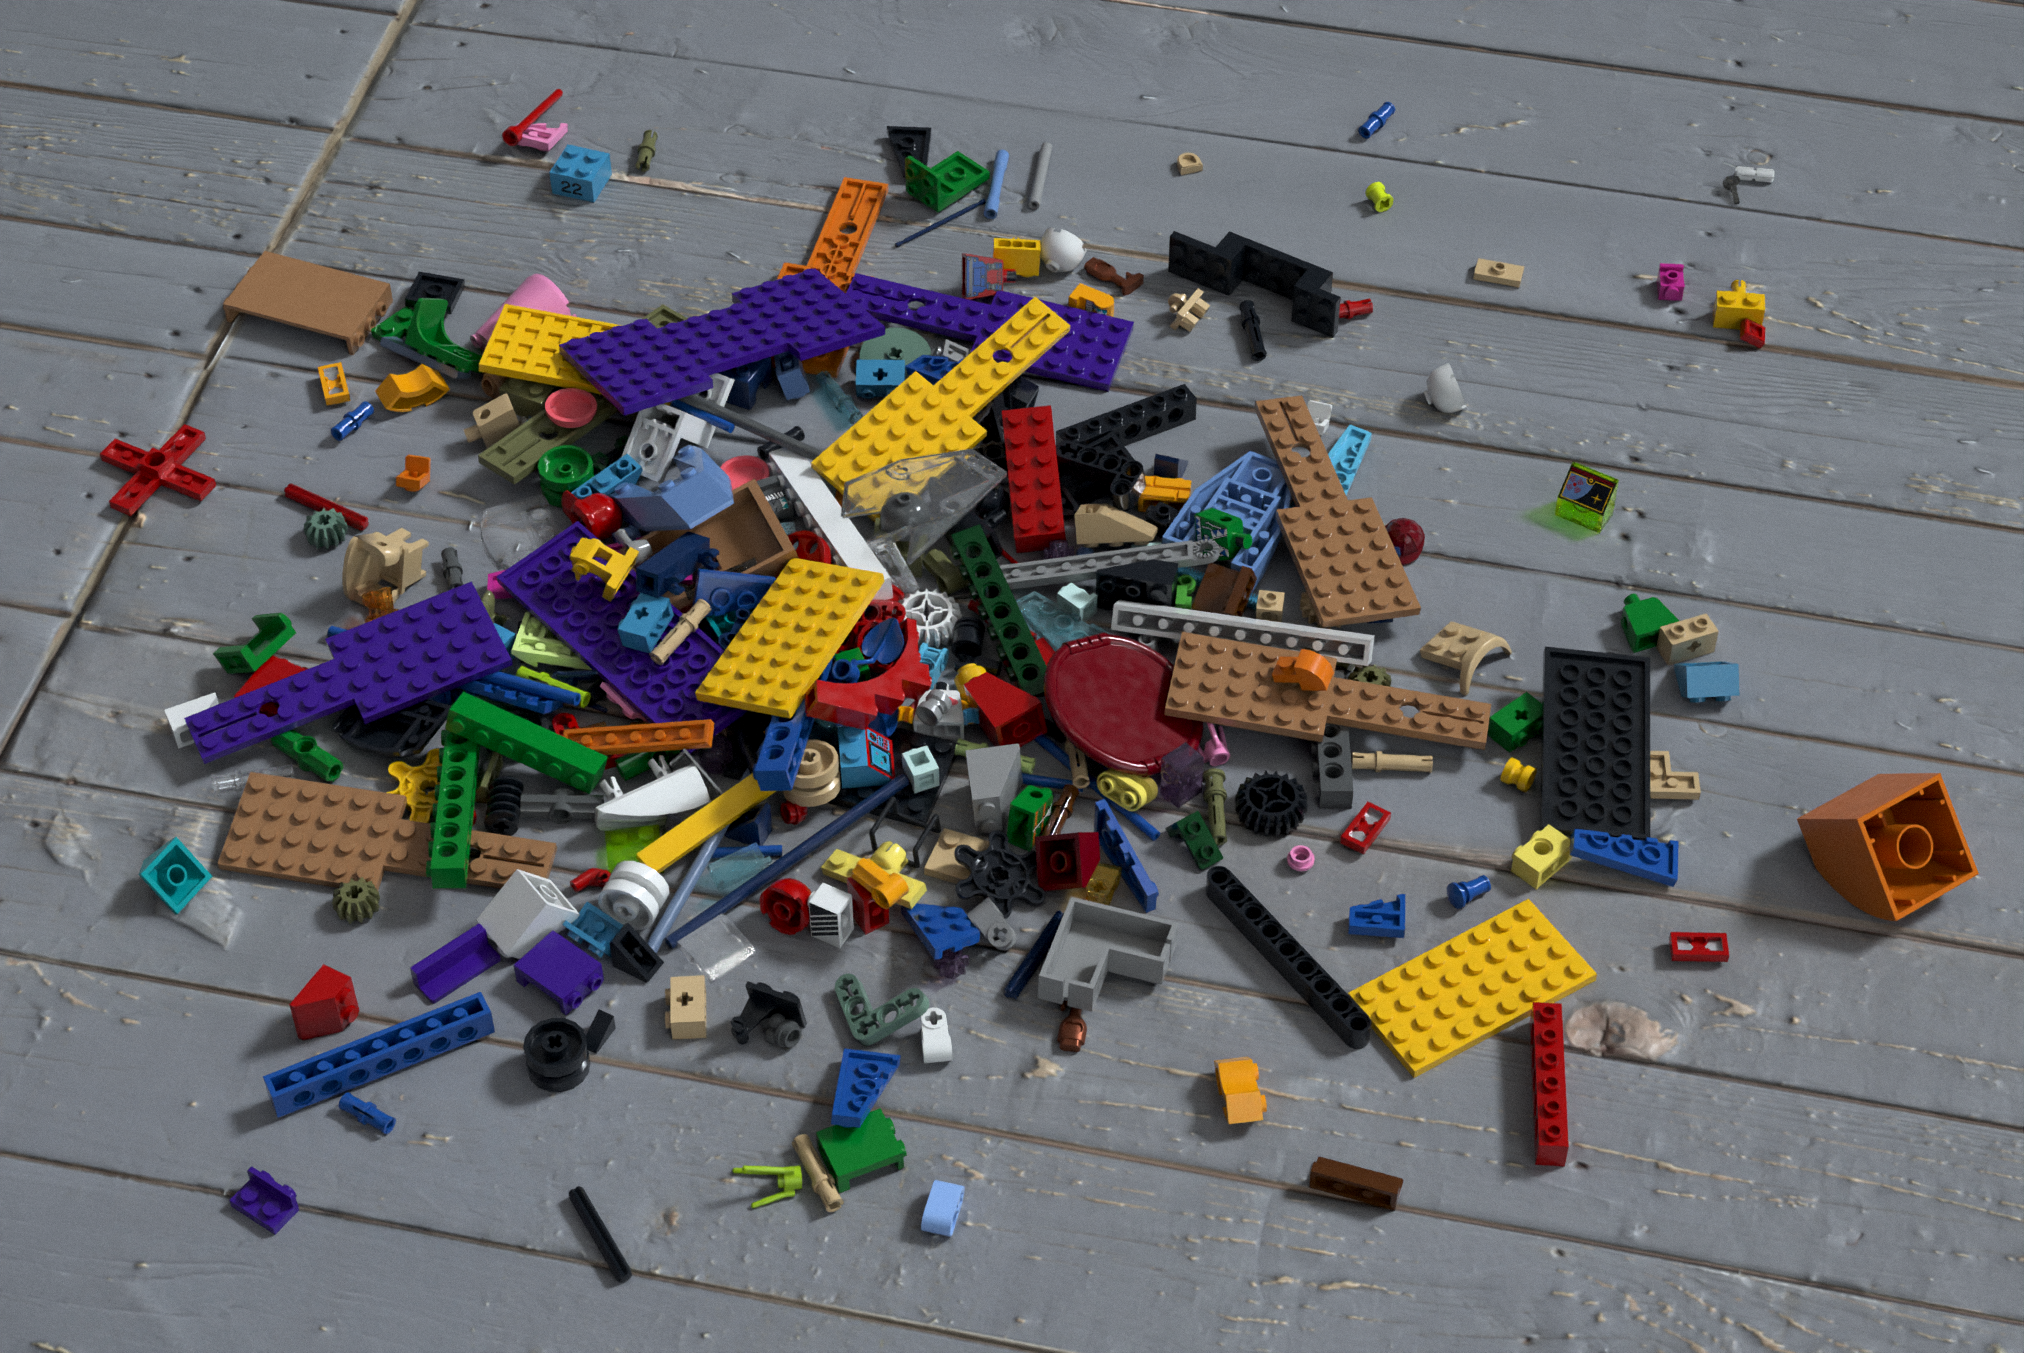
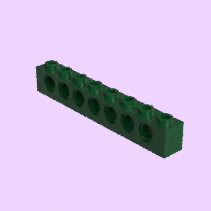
M980 524L952 534L953 545L949 546L954 560L959 559L961 563L959 566L963 580L968 579L970 583L968 590L972 600L977 599L980 606H977L982 621L987 620L989 624L987 631L992 641L996 640L999 645L996 647L1001 662L1006 660L1008 665L1006 672L1010 682L1015 681L1019 689L1034 697H1044V675L1047 666ZM1000 616H1006L1003 619H998ZM1011 636L1015 637L1014 639H1006ZM1018 657H1025L1022 660H1017ZM1030 677L1035 678L1034 680H1031V681H1027V680H1026L1027 678H1030Z

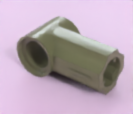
M935 548L929 551L926 557L923 558L924 567L936 579L938 588L942 593L946 592L948 596L968 586V579L963 580L959 571L960 565L955 566L941 550L938 551Z

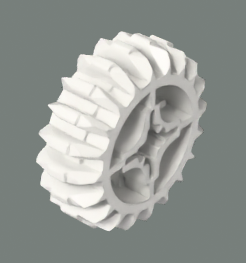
M926 588L924 592H919L916 589L914 594L907 593L903 600H899V603L906 610L905 618L899 626L906 618L916 620L917 631L919 632L918 649L922 643H927L929 647L935 646L938 649L941 643L948 645V641L953 640L955 623L958 619L962 618L959 604L955 603L954 597H948L946 592L939 594L937 588L933 592L928 591Z

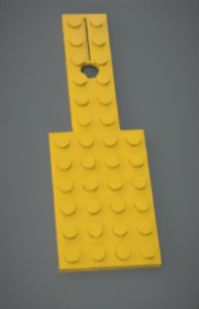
M1034 297L934 386L917 371L911 374L811 462V468L875 522L876 518H880V511L886 499L900 492H909L920 496L928 489L929 477L939 479L987 436V430L972 418L1070 331L1071 325L1037 297ZM998 350H1006L1011 354L1012 359L1008 363H997L993 359V354Z

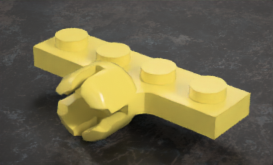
M891 841L884 842L869 858L888 874L897 873L906 881L909 891L896 902L897 904L912 909L927 891L924 882L900 874L908 863V859L906 858V852L898 844H893ZM836 849L822 865L823 875L847 884V878L852 876V870L862 858Z

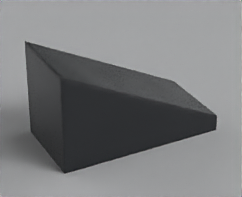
M600 1009L598 1010L586 1034L589 1051L597 1054L616 1029L613 1015Z

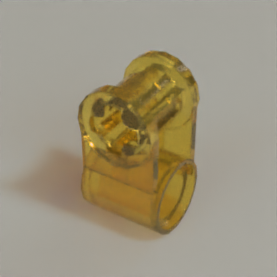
M1099 862L1086 886L1087 896L1085 900L1110 906L1114 892L1117 890L1120 882L1122 867Z

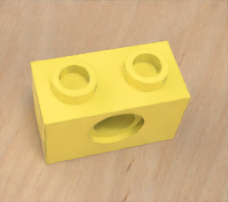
M1548 824L1543 830L1536 831L1530 838V841L1524 846L1520 845L1515 849L1512 854L1511 872L1537 890L1571 860V839Z

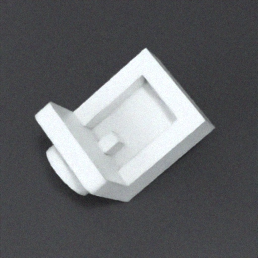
M1309 400L1307 408L1319 435L1323 436L1329 428L1332 405Z

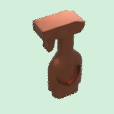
M1093 257L1084 265L1087 273L1097 279L1113 282L1122 287V294L1124 296L1131 294L1143 285V274L1137 273L1133 275L1126 272L1125 279L1117 274L1116 269L1112 265L1101 259Z
M1063 1001L1060 1008L1061 1011L1066 1009L1068 1001ZM1071 1007L1070 1015L1060 1023L1057 1041L1060 1043L1059 1048L1063 1051L1079 1052L1081 1046L1085 1044L1087 1025L1081 1018L1082 1009Z

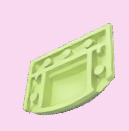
M529 611L525 612L512 647V655L535 667L540 662L549 665L592 670L534 616L531 617Z

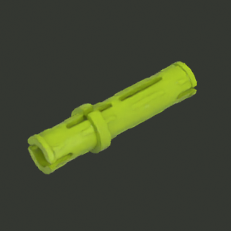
M521 666L517 670L516 676L532 681L537 679L554 687L580 693L581 700L578 705L582 708H585L590 701L591 695L589 692L553 679L548 673H538L525 666Z

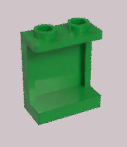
M281 612L255 615L252 620L259 629L258 633L245 645L219 647L213 655L227 674L255 672L296 634V631L291 626V620Z
M881 1108L871 1111L860 1128L833 1125L816 1132L817 1150L829 1174L833 1176L839 1193L850 1190L849 1180L892 1163H895L898 1170L904 1168V1157L907 1156L906 1148L901 1139H896L894 1124L890 1117L885 1118Z

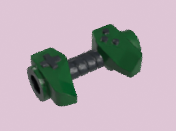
M624 435L616 439L615 449L607 454L599 451L591 455L594 476L610 466L609 463L622 456L629 437Z

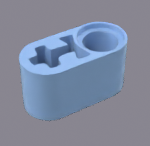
M934 1180L923 1213L921 1230L951 1237L962 1206L965 1187Z

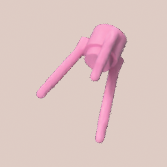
M1206 722L1212 739L1205 743L1204 751L1198 747L1196 752L1200 755L1203 763L1209 762L1211 766L1225 764L1230 758V753L1227 749L1223 727H1218V739L1214 724Z

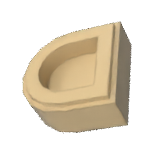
M1183 153L1177 158V168L1181 175L1203 171V164L1194 153Z

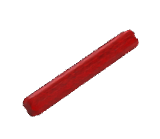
M291 483L284 489L287 498L318 512L322 511L323 508L326 511L334 508L337 513H342L347 525L363 531L369 525L366 516Z

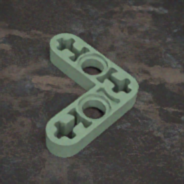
M844 974L835 983V992L851 1032L865 1046L878 1042L926 1013L930 1004L928 997L920 989L911 988L873 1010L863 984L855 975ZM849 984H851V985H850V989H851L852 993L854 994V996H850V995L846 992V991L848 990V987H847V986H848ZM915 999H917V1000H916L917 1005H915L914 1007H912V1006L914 1005V1002H913V1001H914ZM857 1004H863V1010L857 1015H852L853 1008ZM896 1011L895 1019L892 1022L885 1023L886 1015L889 1012ZM869 1027L868 1034L864 1035L865 1029Z

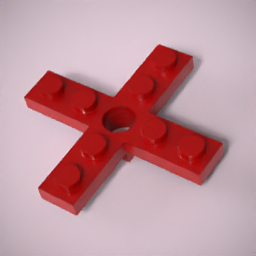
M184 424L159 450L152 448L149 452L114 439L100 453L101 460L135 475L109 500L110 507L132 516L161 485L202 501L216 487L215 479L184 467L181 464L205 441V432Z

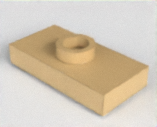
M1478 258L1473 279L1520 288L1524 266Z

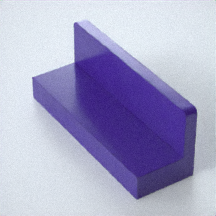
M479 923L411 966L413 984L432 1004H435L500 962L501 957L488 943L486 929Z

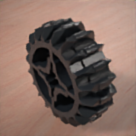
M1265 770L1263 775L1255 772L1253 779L1246 777L1244 784H1240L1235 795V811L1240 822H1245L1246 829L1254 828L1255 834L1262 831L1266 837L1269 833H1274L1278 837L1281 831L1288 835L1290 829L1296 830L1299 823H1303L1308 809V797L1304 792L1303 785L1298 784L1296 778L1289 780L1287 773L1280 776L1277 770L1274 774H1268Z

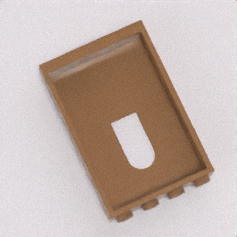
M755 479L732 490L734 504L694 528L653 531L638 539H646L649 542L653 554L649 557L651 558L688 531L710 538V548H715L719 551L716 559L722 569L718 571L776 577L791 559H799L792 543ZM623 547L619 551L625 556L626 549ZM696 583L686 587L685 591L680 595H674L667 591L662 596L669 598L670 603L682 614H686L693 606Z

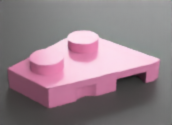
M546 123L531 124L523 132L522 140L517 145L536 148L539 151H550L568 132V124L560 123L559 128H547Z

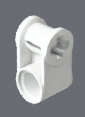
M928 1008L926 1013L921 1016L923 1062L925 1064L953 1061L951 1037L948 1033L946 1014L939 1008Z

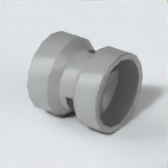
M933 689L926 696V701L921 702L916 708L917 717L928 726H936L941 721L942 714H946L952 707V701L943 691Z

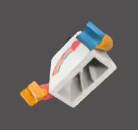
M937 682L934 685V689L941 690L947 694L952 701V707L946 714H942V719L936 726L924 724L916 714V708L921 702L926 701V696L931 690L925 692L919 700H914L910 706L898 707V722L913 723L914 732L942 739L958 740L961 738L964 740V725H967V723L980 724L979 709L971 708L965 700L960 699V693L957 690H949L950 687L945 682Z

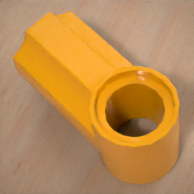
M862 858L852 870V878L870 891L874 901L883 909H889L909 891L906 881L899 874H888L869 858Z

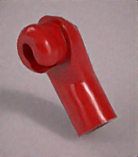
M590 868L571 880L570 885L576 893L587 886L604 887L611 873L608 870Z

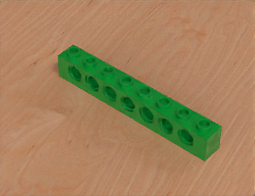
M442 730L441 745L444 748H439V763L442 766H437V782H440V784L435 785V801H438V803H433V820H436V822H431L430 828L431 839H434V841H429L428 855L432 859L426 862V876L431 877L433 889L466 888L481 745L451 731Z

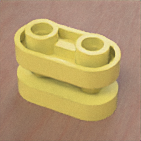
M1110 768L1101 773L1097 778L1099 791L1128 811L1140 809L1158 795L1157 784L1149 776L1142 777L1126 774Z

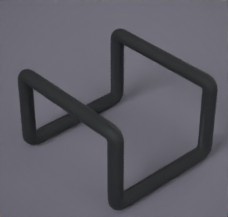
M891 797L869 832L872 849L876 851L879 848L877 847L875 832L892 806L893 814L897 818L925 829L913 848L914 862L908 860L906 864L913 868H919L918 850L930 831L934 833L941 832L939 815L934 814L928 824L899 813L896 798Z

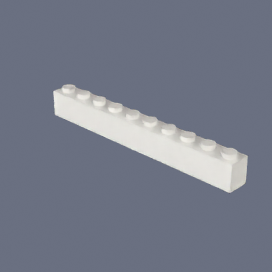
M786 448L769 452L770 462L767 465L770 475H777L782 490L784 489L786 496L794 504L797 515L803 517L806 528L808 530L811 529L813 533L827 542L831 551L832 564L883 573L885 582L872 600H888L893 598L891 577L820 476L811 468L808 459Z
M1119 600L1114 604L1111 630L1180 639L1182 632L1299 652L1301 649H1306L1322 656L1336 658L1337 662L1368 666L1372 661L1375 635Z

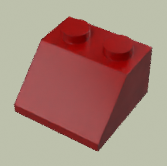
M324 964L289 1004L297 1036L301 1040L342 1032L349 1023L355 1021L359 1013L352 978Z

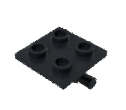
M749 981L745 985L749 999L740 1017L736 1016L731 1021L732 1035L742 1045L748 1042V1034L770 1013L782 1014L785 1019H791L803 1028L807 1024L800 999L795 994L788 991L781 993L773 990L765 983L758 982L755 984Z

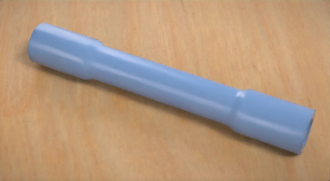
M998 150L995 155L994 171L984 208V216L988 219H995L999 209V198L1004 173L1009 160V153L1005 150Z

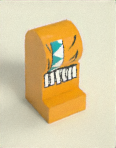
M1079 283L1068 298L1069 307L1114 317V298L1109 294Z

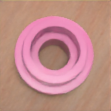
M1295 846L1287 855L1288 865L1296 871H1307L1314 865V854L1306 846Z

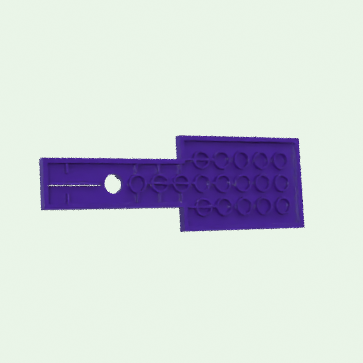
M855 273L846 292L851 299L878 320L975 342L971 352L1033 299L1010 292L997 291L992 304L989 305ZM1040 300L1071 325L1070 331L1024 372L1109 392L1132 334L1134 322ZM913 301H918L925 305L919 307L917 311L908 308V304ZM998 350L993 354V359L997 363H1008L1012 356L1006 350Z
M471 581L326 638V644L333 657L332 660L195 713L184 719L203 763L206 764L354 704L364 724H367L513 664ZM268 702L277 703L280 706L277 711L278 713L272 717L260 714L259 710L263 704Z

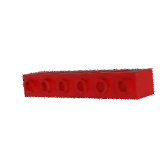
M1533 1002L1529 1027L1535 1165L1565 1167L1569 1142L1562 1004Z

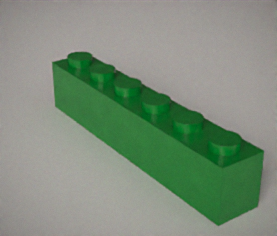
M466 692L459 696L448 712L446 730L588 794L592 792L604 774L608 756Z

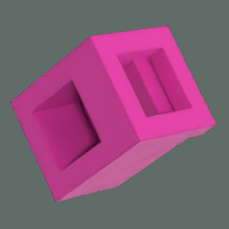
M1660 263L1657 276L1658 300L1682 301L1685 287L1684 264Z

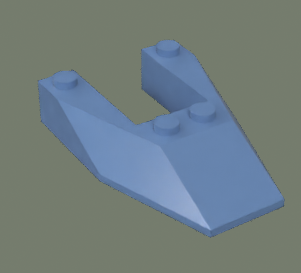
M688 445L678 451L679 454L673 457L681 475L677 479H670L661 483L659 489L655 492L625 482L617 486L615 492L609 496L621 508L623 521L641 530H687L694 528L734 504L731 480L701 448Z
M1249 451L1196 488L1162 536V544L1190 540L1196 542L1194 514L1208 508H1214L1241 518L1243 521V533L1250 534L1253 540L1249 549L1241 548L1231 562V569L1240 572L1242 566L1252 568L1257 577L1252 590L1253 593L1263 578L1283 535L1275 518L1276 510L1289 508L1291 494L1277 461Z

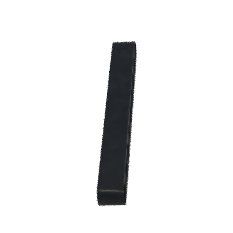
M1223 866L1210 868L1207 872L1206 895L1210 901L1346 1045L1353 1049L1366 1047L1370 1040V1017L1229 869Z

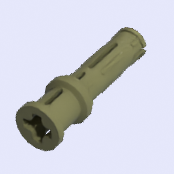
M1212 768L1205 770L1201 777L1202 782L1205 784L1203 799L1208 804L1210 833L1217 846L1227 842L1224 802L1227 799V792L1223 784L1226 776L1223 770Z

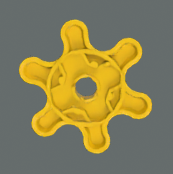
M439 748L430 750L426 755V761L420 766L411 767L405 762L396 761L388 767L389 775L399 781V786L395 790L386 793L406 796V808L412 812L410 821L429 823L430 816L433 814V803H438V801H435V789L428 792V795L422 790L427 787L435 788V785L440 784V782H437V766H442L439 763Z

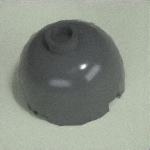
M900 492L886 499L880 511L882 532H887L888 537L893 540H916L917 535L923 532L925 535L931 527L929 506L922 497L914 493Z

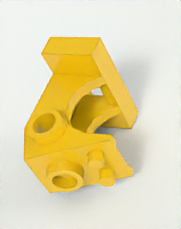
M582 537L577 546H574L570 552V560L573 566L572 572L575 573L577 581L588 572L600 577L606 583L602 597L611 602L634 567L639 551L630 547L624 556L605 546L598 539ZM599 557L607 560L608 563L605 566L592 558Z

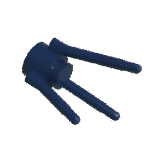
M596 670L555 671L552 678L577 688L578 680H596L600 676H598ZM598 704L594 706L587 705V707L604 713L608 711L607 708Z

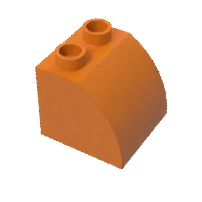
M1941 773L1877 774L1797 818L1817 871L1844 899L1865 913L1880 919L1898 921L1979 874Z

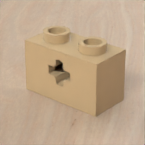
M1707 613L1660 627L1656 649L1668 666L1713 653L1719 631Z
M705 976L670 977V988L665 989L666 1006L670 1005V1011H665L666 1029L671 1028L672 1040L707 1038Z

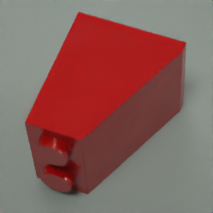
M988 672L973 677L969 682L963 684L968 704L971 708L979 709V726L994 747L1019 744V747H1022L1036 739L1039 735L1048 732L1041 701L1033 695Z

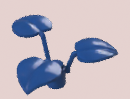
M894 617L889 618L876 625L865 636L862 643V652L867 657H871V659H852L851 662L846 659L836 661L831 666L827 682L857 683L860 676L857 665L873 664L876 660L884 665L896 661L904 650V638L898 620ZM898 708L892 715L878 712L875 720L871 721L867 727L888 738L893 734L898 725Z

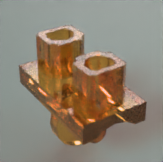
M390 587L369 591L362 595L363 605L369 607V615L366 617L365 623L399 610L394 609Z

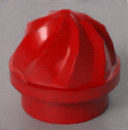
M789 800L786 803H782L780 807L782 819L786 824L798 825L805 820L808 814L807 807L799 806L796 803L793 804Z

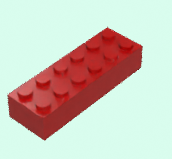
M1051 405L1003 410L1002 418L1016 553L1067 548Z

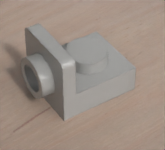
M946 339L941 347H936L932 356L948 357L950 362H959L961 359L966 358L971 350Z

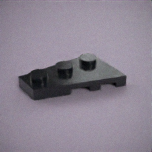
M887 126V135L903 177L906 178L905 158L908 156H912L928 167L932 135L931 128Z

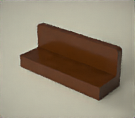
M1318 1157L1317 1162L1313 1163L1309 1188L1395 1211L1403 1179L1324 1157Z

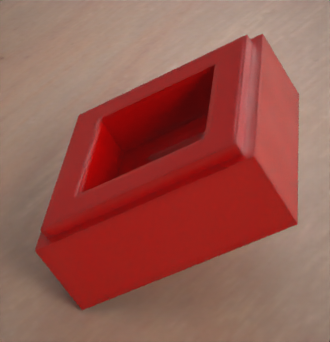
M1744 318L1740 323V339L1761 348L1765 344V327L1748 318Z

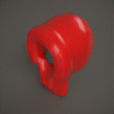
M568 490L563 492L561 499L563 512L571 520L572 524L579 521L600 541L611 538L612 533L622 527V510L614 499L608 495L595 493L581 500L577 499Z

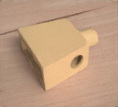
M503 394L475 409L473 416L477 424L463 430L468 443L483 438L488 449L518 428L520 424L508 394Z

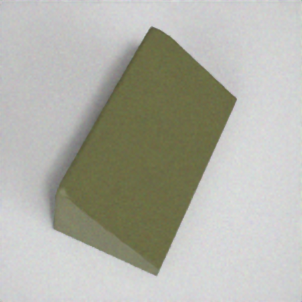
M492 750L484 760L477 777L475 802L487 804L489 786L494 779L499 777L504 764L502 754Z

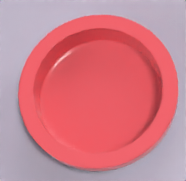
M566 388L552 393L547 398L545 412L554 424L564 428H577L586 425L593 419L597 412V402L594 396L585 390Z
M737 456L727 460L720 467L729 476L732 490L753 479L758 481L770 477L768 465L762 459L754 456Z

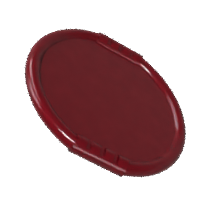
M1103 632L1064 642L1050 658L1044 675V695L1048 709L1056 725L1077 749L1094 761L1119 772L1148 777L1185 766L1196 753L1202 739V721L1164 715L1174 665L1152 648L1126 637Z

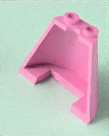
M533 274L524 280L475 334L470 336V340L476 348L485 351L505 304L577 316L576 314L571 315L570 309L566 306L569 304V301L550 279L541 274Z

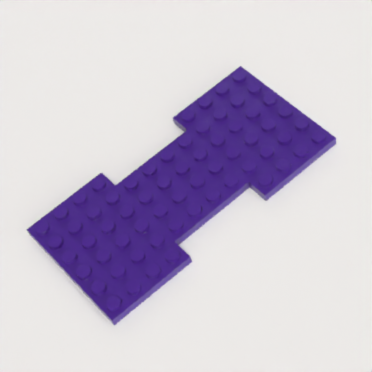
M806 269L802 273L786 275L775 281H766L761 285L746 287L738 292L732 293V302L734 304L728 308L712 310L708 314L692 316L687 320L669 323L661 328H656L647 319H638L624 326H615L607 331L594 332L587 337L571 339L566 343L560 344L559 350L560 354L625 416L712 389L713 379L709 375L787 351L791 352L800 361L883 336L885 335V326L818 270Z

